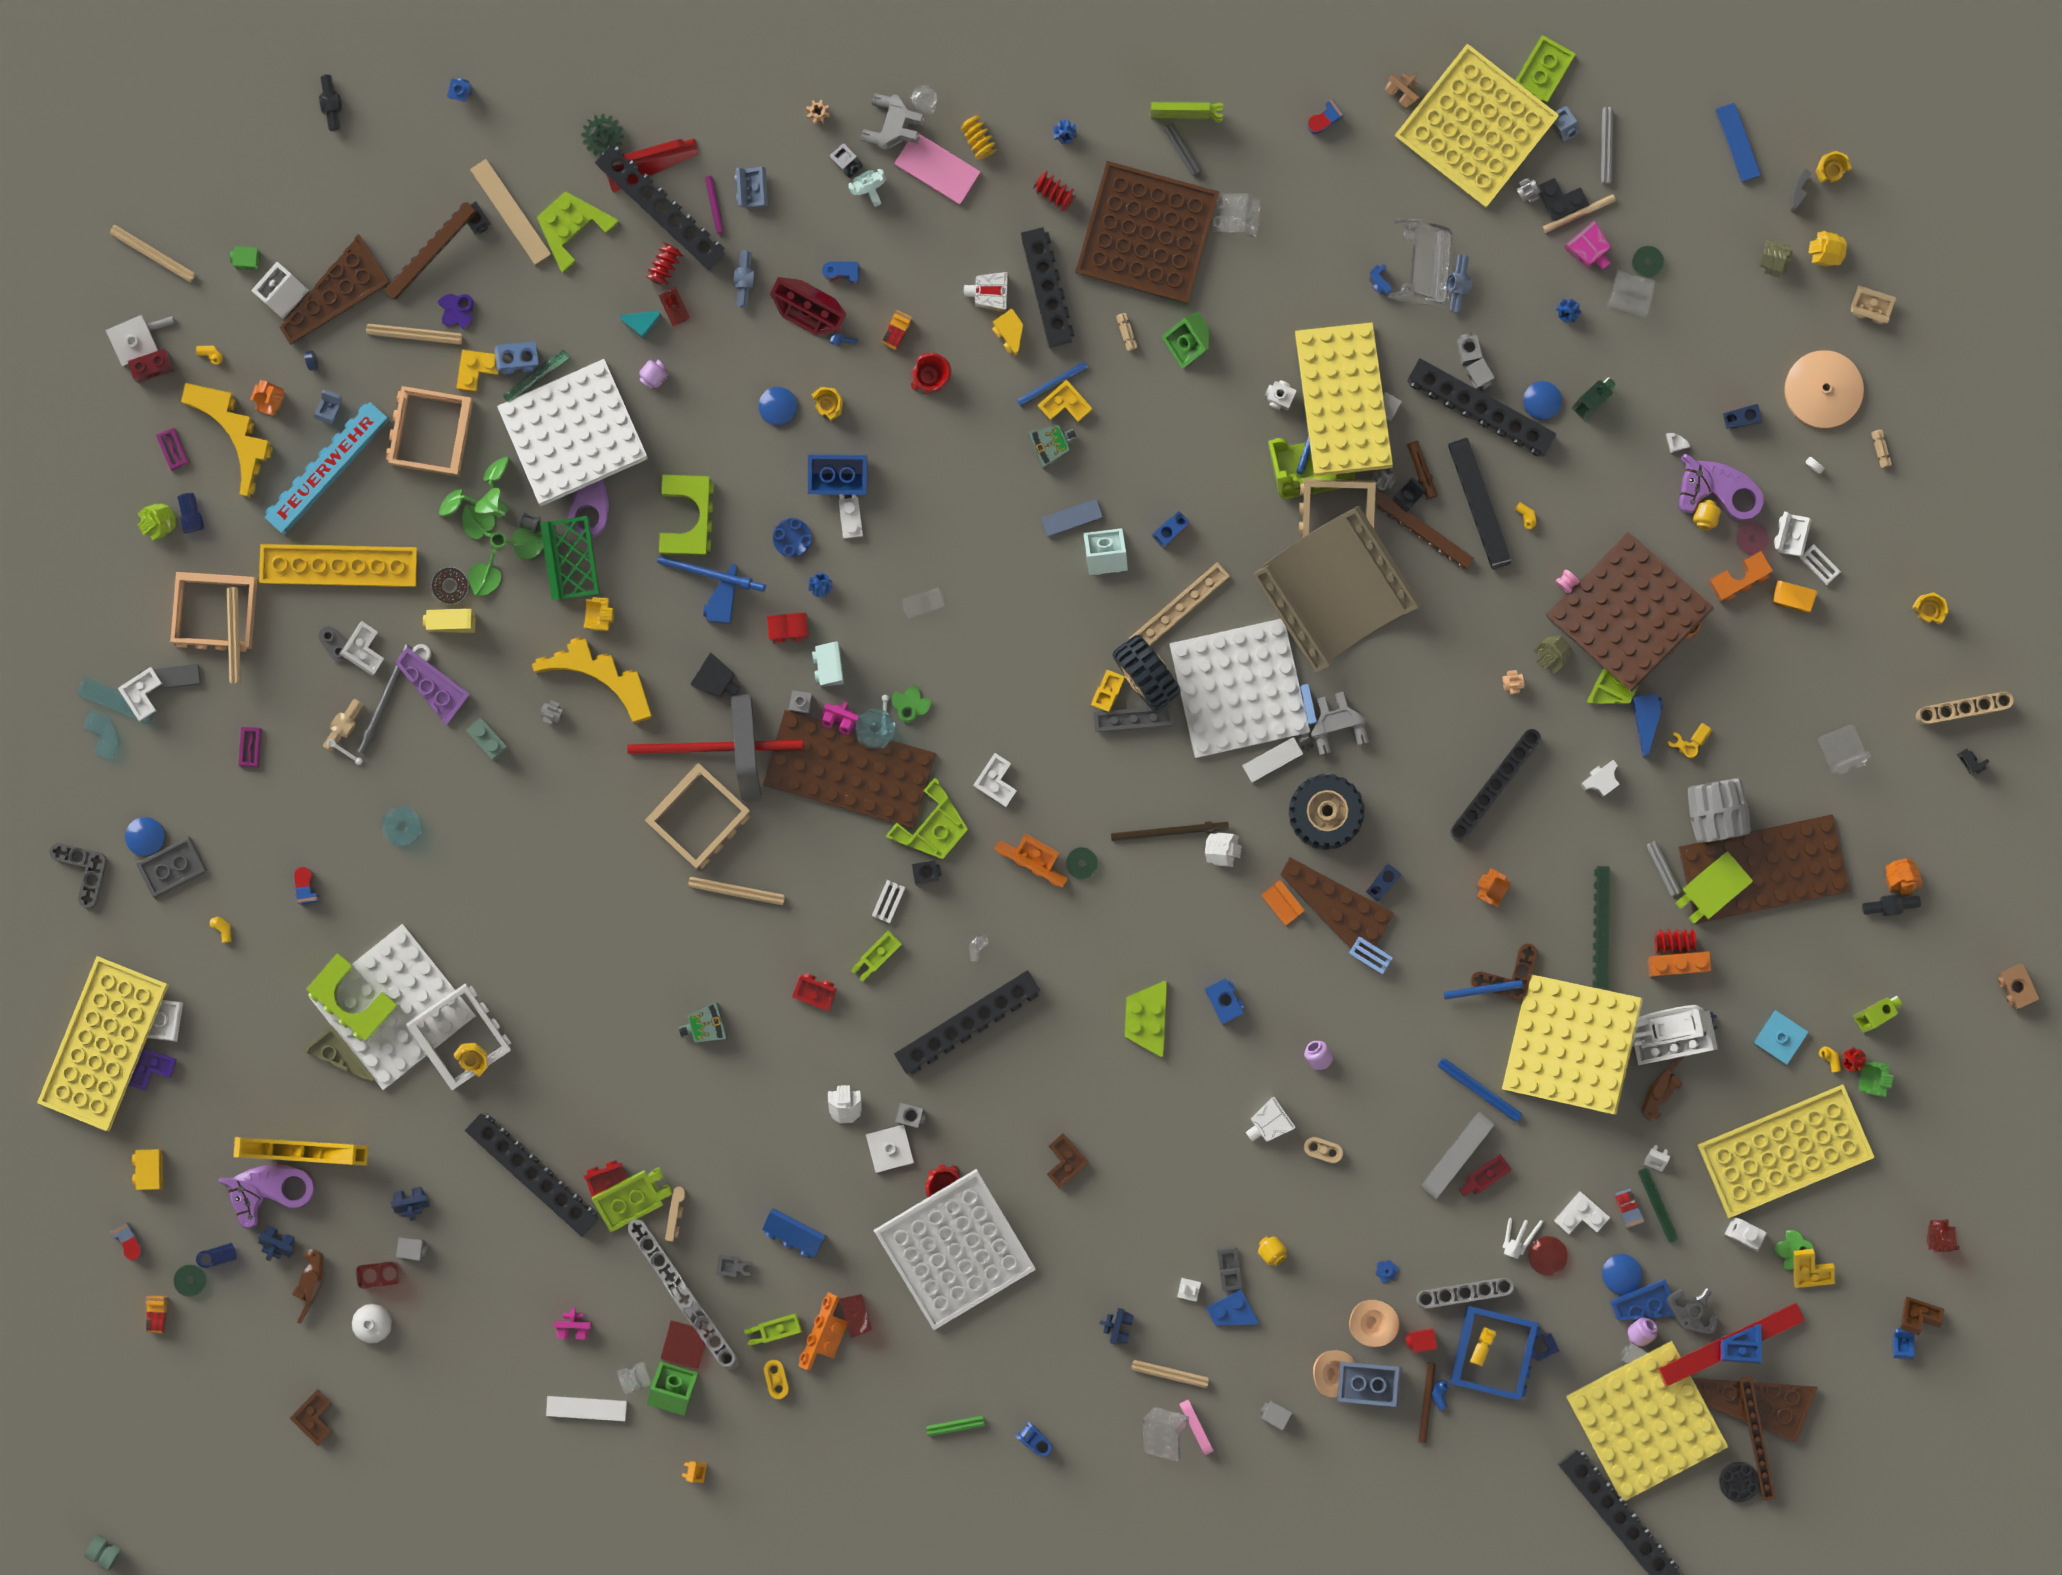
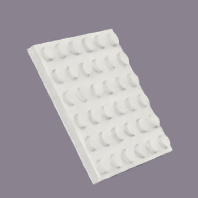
M605 359L497 406L540 507L648 459Z
M1281 619L1169 643L1178 685L1181 689V699L1195 758L1310 733L1287 629Z
M401 924L352 964L355 967L340 983L337 990V999L340 1006L346 1012L352 1014L366 1010L381 992L386 993L399 1005L369 1041L364 1039L362 1041L358 1040L352 1034L354 1032L353 1029L349 1026L347 1028L342 1026L337 1021L339 1019L338 1016L334 1013L331 1016L323 1009V1003L320 1001L316 1003L312 1000L372 1074L382 1090L389 1087L427 1056L408 1029L407 1023L455 991V988L404 924ZM459 996L419 1023L418 1026L432 1047L436 1049L475 1018L476 1015L463 998Z
M977 1169L874 1230L933 1330L1036 1270Z

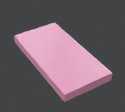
M918 133L920 136L918 144L907 142L894 165L958 205H961L981 172Z

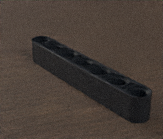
M1465 437L1448 443L1450 454L1492 570L1511 564L1508 549L1468 438Z
M1529 729L1520 737L1450 830L1451 837L1454 840L1462 841L1470 834L1541 740L1540 733L1537 730ZM1529 733L1536 736V742L1533 744L1526 740V735ZM1521 749L1524 752V758H1516L1514 751ZM1505 764L1512 767V773L1509 775L1505 774L1502 770ZM1492 780L1500 782L1499 790L1491 788L1490 783ZM1479 796H1486L1489 800L1488 805H1481L1478 801ZM1468 811L1476 813L1477 818L1475 821L1467 819ZM1458 826L1463 827L1465 830V834L1462 837H1458L1454 832Z

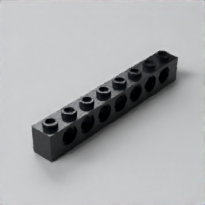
M610 145L594 163L710 271L725 255L723 252L725 248L717 240L713 242L708 238L710 233L703 227L699 229L694 224L696 220L689 214L685 216L680 211L682 207L676 201L670 202L666 198L668 194L661 187L656 189L651 184L653 180L646 173L640 174L637 171L639 167L631 159L628 162L623 158L624 153L617 146L613 148ZM617 161L624 164V169L621 172L613 170V164ZM630 175L638 177L636 185H629L627 183V178ZM646 188L651 189L653 192L652 197L649 199H645L641 195V192ZM664 202L667 205L666 211L658 212L656 204ZM674 215L681 218V223L678 226H673L670 223V218ZM687 229L695 231L696 235L693 239H687L684 236V232ZM702 242L710 245V249L706 253L700 252L698 248Z
M1419 358L1407 380L1410 383L1409 386L1418 391L1420 389L1424 390L1431 399L1437 400L1438 398L1444 401L1446 407L1452 410L1454 408L1460 410V414L1468 419L1473 417L1478 420V424L1487 429L1488 427L1496 430L1495 433L1497 435L1513 439L1512 443L1519 447L1525 446L1529 448V452L1537 457L1540 455L1544 457L1557 434ZM1431 376L1435 383L1427 385L1424 378ZM1449 386L1452 393L1446 395L1441 391V388ZM1465 395L1468 397L1469 402L1462 404L1459 402L1458 397ZM1479 404L1485 406L1486 412L1478 413L1476 406ZM1500 414L1503 417V422L1496 423L1493 420V415ZM1513 423L1518 424L1520 431H1511L1510 425ZM1527 434H1536L1537 441H1529L1527 438Z
M1027 970L900 1049L894 1055L905 1073L914 1075L922 1069L920 1067L926 1062L928 1065L939 1059L937 1057L938 1054L943 1051L945 1054L955 1049L954 1044L959 1041L962 1044L972 1038L970 1034L975 1031L981 1033L988 1028L987 1024L994 1020L997 1023L1006 1017L1004 1013L1011 1010L1014 1012L1021 1008V1003L1026 999L1030 1002L1039 996L1037 992L1040 989ZM1014 988H1023L1024 995L1021 998L1014 997ZM1003 997L1007 1000L1005 1008H998L996 1006L998 998ZM982 1008H988L991 1011L989 1018L982 1019L979 1016ZM966 1018L974 1021V1026L971 1029H965L962 1025ZM955 1029L957 1037L954 1040L947 1039V1030ZM937 1039L940 1041V1048L938 1050L930 1049L929 1043L931 1040ZM915 1050L923 1051L924 1056L922 1060L915 1061L912 1054Z
M480 1113L465 1129V1132L574 1231L583 1237L599 1220L596 1216L598 1213L591 1206L585 1207L581 1203L583 1199L575 1192L572 1195L567 1190L569 1186L561 1179L557 1181L553 1178L554 1173L547 1166L542 1168L538 1164L540 1160L532 1153L528 1155L523 1150L525 1148L524 1145L517 1139L515 1141L511 1140L508 1137L510 1133L502 1126L498 1128L494 1124L496 1120L488 1113L486 1115ZM488 1128L494 1131V1137L490 1140L484 1135L485 1130ZM503 1141L509 1144V1149L505 1153L499 1150V1145ZM518 1154L524 1159L523 1164L520 1166L515 1165L513 1161L514 1157ZM531 1168L538 1170V1176L535 1179H531L528 1176V1171ZM546 1181H550L553 1184V1189L548 1193L543 1190V1184ZM561 1194L566 1195L568 1199L564 1206L559 1205L557 1202V1198ZM576 1207L582 1210V1216L579 1219H575L572 1216V1210Z
M1574 1449L1557 1464L1648 1575L1680 1574L1677 1571L1679 1566L1672 1558L1670 1560L1664 1555L1666 1551L1660 1543L1656 1545L1651 1538L1654 1536L1646 1527L1642 1529L1638 1524L1641 1520L1634 1512L1631 1514L1626 1509L1628 1505L1622 1497L1617 1498L1613 1494V1491H1615L1613 1486L1608 1481L1604 1483L1600 1478L1602 1473L1595 1465L1593 1467L1587 1462L1589 1457L1583 1450L1579 1452L1577 1449ZM1579 1466H1585L1587 1470L1586 1474L1582 1477H1579L1576 1473ZM1593 1481L1599 1483V1489L1596 1492H1591L1589 1489V1485ZM1611 1497L1612 1504L1610 1507H1603V1498ZM1618 1512H1623L1625 1515V1519L1621 1523L1615 1521V1515ZM1630 1528L1637 1529L1638 1534L1635 1538L1628 1537V1530ZM1644 1543H1648L1651 1548L1647 1554H1642L1640 1550ZM1656 1559L1663 1560V1567L1661 1569L1654 1568L1653 1563Z

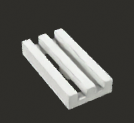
M1814 544L1803 554V557L1799 558L1826 586L1841 573ZM1814 551L1835 573L1832 575L1810 552ZM1806 556L1829 577L1828 580L1813 566Z
M887 880L872 916L890 924L905 887ZM889 885L893 886L881 915L877 914ZM896 888L900 889L888 918L884 917Z

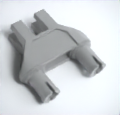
M875 93L874 97L876 99L873 98L872 105L885 107L889 110L883 130L877 133L864 129L863 133L865 135L862 134V142L877 144L881 149L893 147L902 141L918 144L920 139L918 132L909 130L907 127L909 123L924 126L925 118L923 114L907 110L898 95L889 97Z
M1344 692L1336 693L1335 698L1338 709L1330 712L1325 697L1317 698L1320 717L1311 733V737L1316 740L1319 756L1325 754L1324 748L1326 754L1332 752L1327 735L1335 731L1351 727L1354 730L1357 745H1362L1363 742L1364 744L1370 742L1365 729L1366 719L1347 706Z

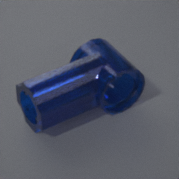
M185 493L177 496L182 515L180 520L183 532L186 534L203 530L204 523L201 513L198 511L195 494Z
M233 1243L199 1252L196 1256V1263L202 1268L209 1269L213 1266L236 1260L237 1254ZM205 1254H209L211 1257L208 1265H203L201 1262V1257Z

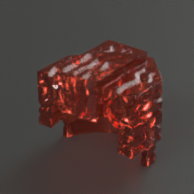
M1948 1219L1930 1220L1927 1233L1929 1250L1934 1252L1960 1250V1247L1956 1244L1955 1227L1948 1226Z

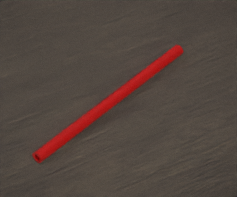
M755 741L756 751L803 750L804 741ZM734 742L627 745L628 754L735 751Z

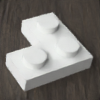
M361 621L340 655L373 676L384 658L368 648L378 632Z
M150 667L118 688L139 721L157 711L146 694L162 685V682L153 668Z
M994 753L973 785L1004 807H1007L1017 790L1001 781L1011 763Z
M1579 1191L1554 1222L1568 1234L1573 1231L1581 1220L1595 1232H1598L1610 1217Z

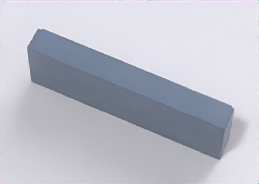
M1094 499L1043 517L1041 521L1047 537L1101 519L1103 516L1097 500Z

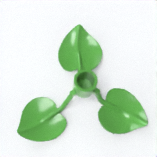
M510 457L500 458L486 469L483 480L489 482L491 490L479 502L463 495L462 489L454 490L443 500L439 516L445 517L453 514L460 507L462 500H468L476 504L475 512L478 514L493 513L497 518L503 517L509 507L501 500V490L495 488L493 483L504 474Z
M468 504L465 506L462 515L465 533L475 540L480 539L485 534L487 537H490V546L493 549L488 566L484 563H477L470 568L468 573V581L474 595L484 596L493 592L501 581V572L496 568H491L496 551L502 550L508 544L515 546L514 552L519 558L524 560L533 559L544 548L542 533L536 531L534 534L532 530L520 528L514 531L512 535L514 542H511L501 532L488 533L495 525V518L492 513L478 514L475 512V506Z

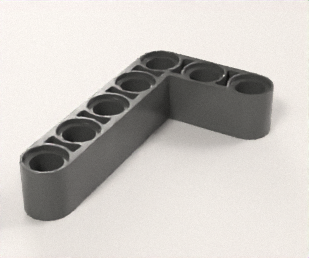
M751 694L731 696L736 773L741 800L761 798V787L756 763Z

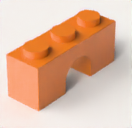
M1762 551L1742 562L1746 570L1744 579L1736 580L1726 570L1708 581L1719 602L1723 600L1728 602L1736 597L1735 593L1742 590L1744 593L1753 588L1752 584L1759 581V583H1762L1770 578L1769 574L1773 570Z
M1710 952L1648 957L1649 977L1710 972Z

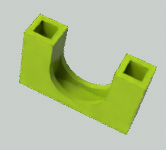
M662 475V496L683 497L694 501L699 507L700 517L697 525L689 532L681 534L660 533V555L707 557V551L711 552V540H708V532H712V520H709V513H713V501H710V493H714V482H711L709 476Z
M337 953L306 988L310 992L308 996L316 1003L318 1001L323 1003V1009L331 1016L333 1013L338 1016L339 1019L337 1021L345 1028L349 1026L353 1029L354 1032L352 1034L358 1040L362 1041L364 1039L369 1041L399 1005L386 993L381 992L366 1010L354 1014L346 1012L338 1002L337 990L340 983L355 966L341 954Z

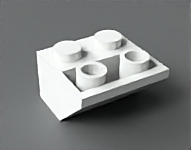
M278 262L273 265L251 290L283 320L309 292L300 281Z

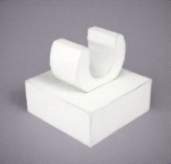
M1655 1145L1647 1155L1644 1165L1662 1172L1670 1156L1667 1155V1149L1661 1153L1657 1151L1658 1146Z
M1181 1278L1177 1297L1197 1302L1201 1282Z

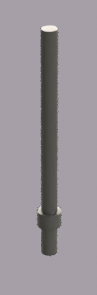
M405 644L402 652L405 650L406 647H409L410 649H412V647ZM397 665L392 672L368 728L363 732V740L357 751L359 753L365 754L370 741H373L376 735L374 732L402 672Z

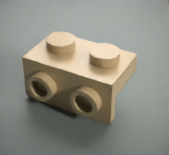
M1858 285L1851 305V312L1859 318H1871L1877 324H1883V322L1888 324L1896 297Z

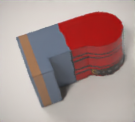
M1628 1188L1615 1193L1625 1228L1643 1223L1642 1214L1635 1202L1631 1189Z
M125 1223L109 1232L112 1239L119 1238L124 1248V1256L127 1259L136 1260L142 1256L143 1248L130 1223Z

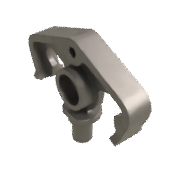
M1679 1288L1667 1297V1305L1681 1327L1705 1334H1712L1715 1331L1719 1317L1711 1316L1708 1319L1709 1325L1706 1327L1700 1321L1703 1314L1702 1305H1708L1707 1299L1712 1293L1710 1290L1705 1288L1701 1295L1694 1297L1696 1301H1690L1684 1307L1675 1304L1676 1299L1682 1298L1684 1295L1682 1289Z

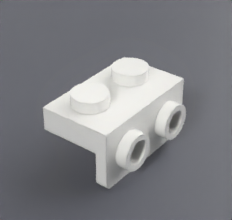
M1784 512L1783 517L1779 520V534L1774 540L1775 549L1781 554L1803 557L1812 519Z

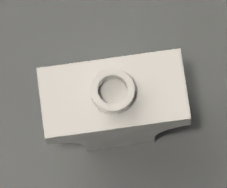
M1612 760L1603 768L1597 766L1589 772L1592 776L1582 782L1580 786L1584 791L1594 789L1601 797L1605 796L1620 785L1614 776V771L1618 765Z

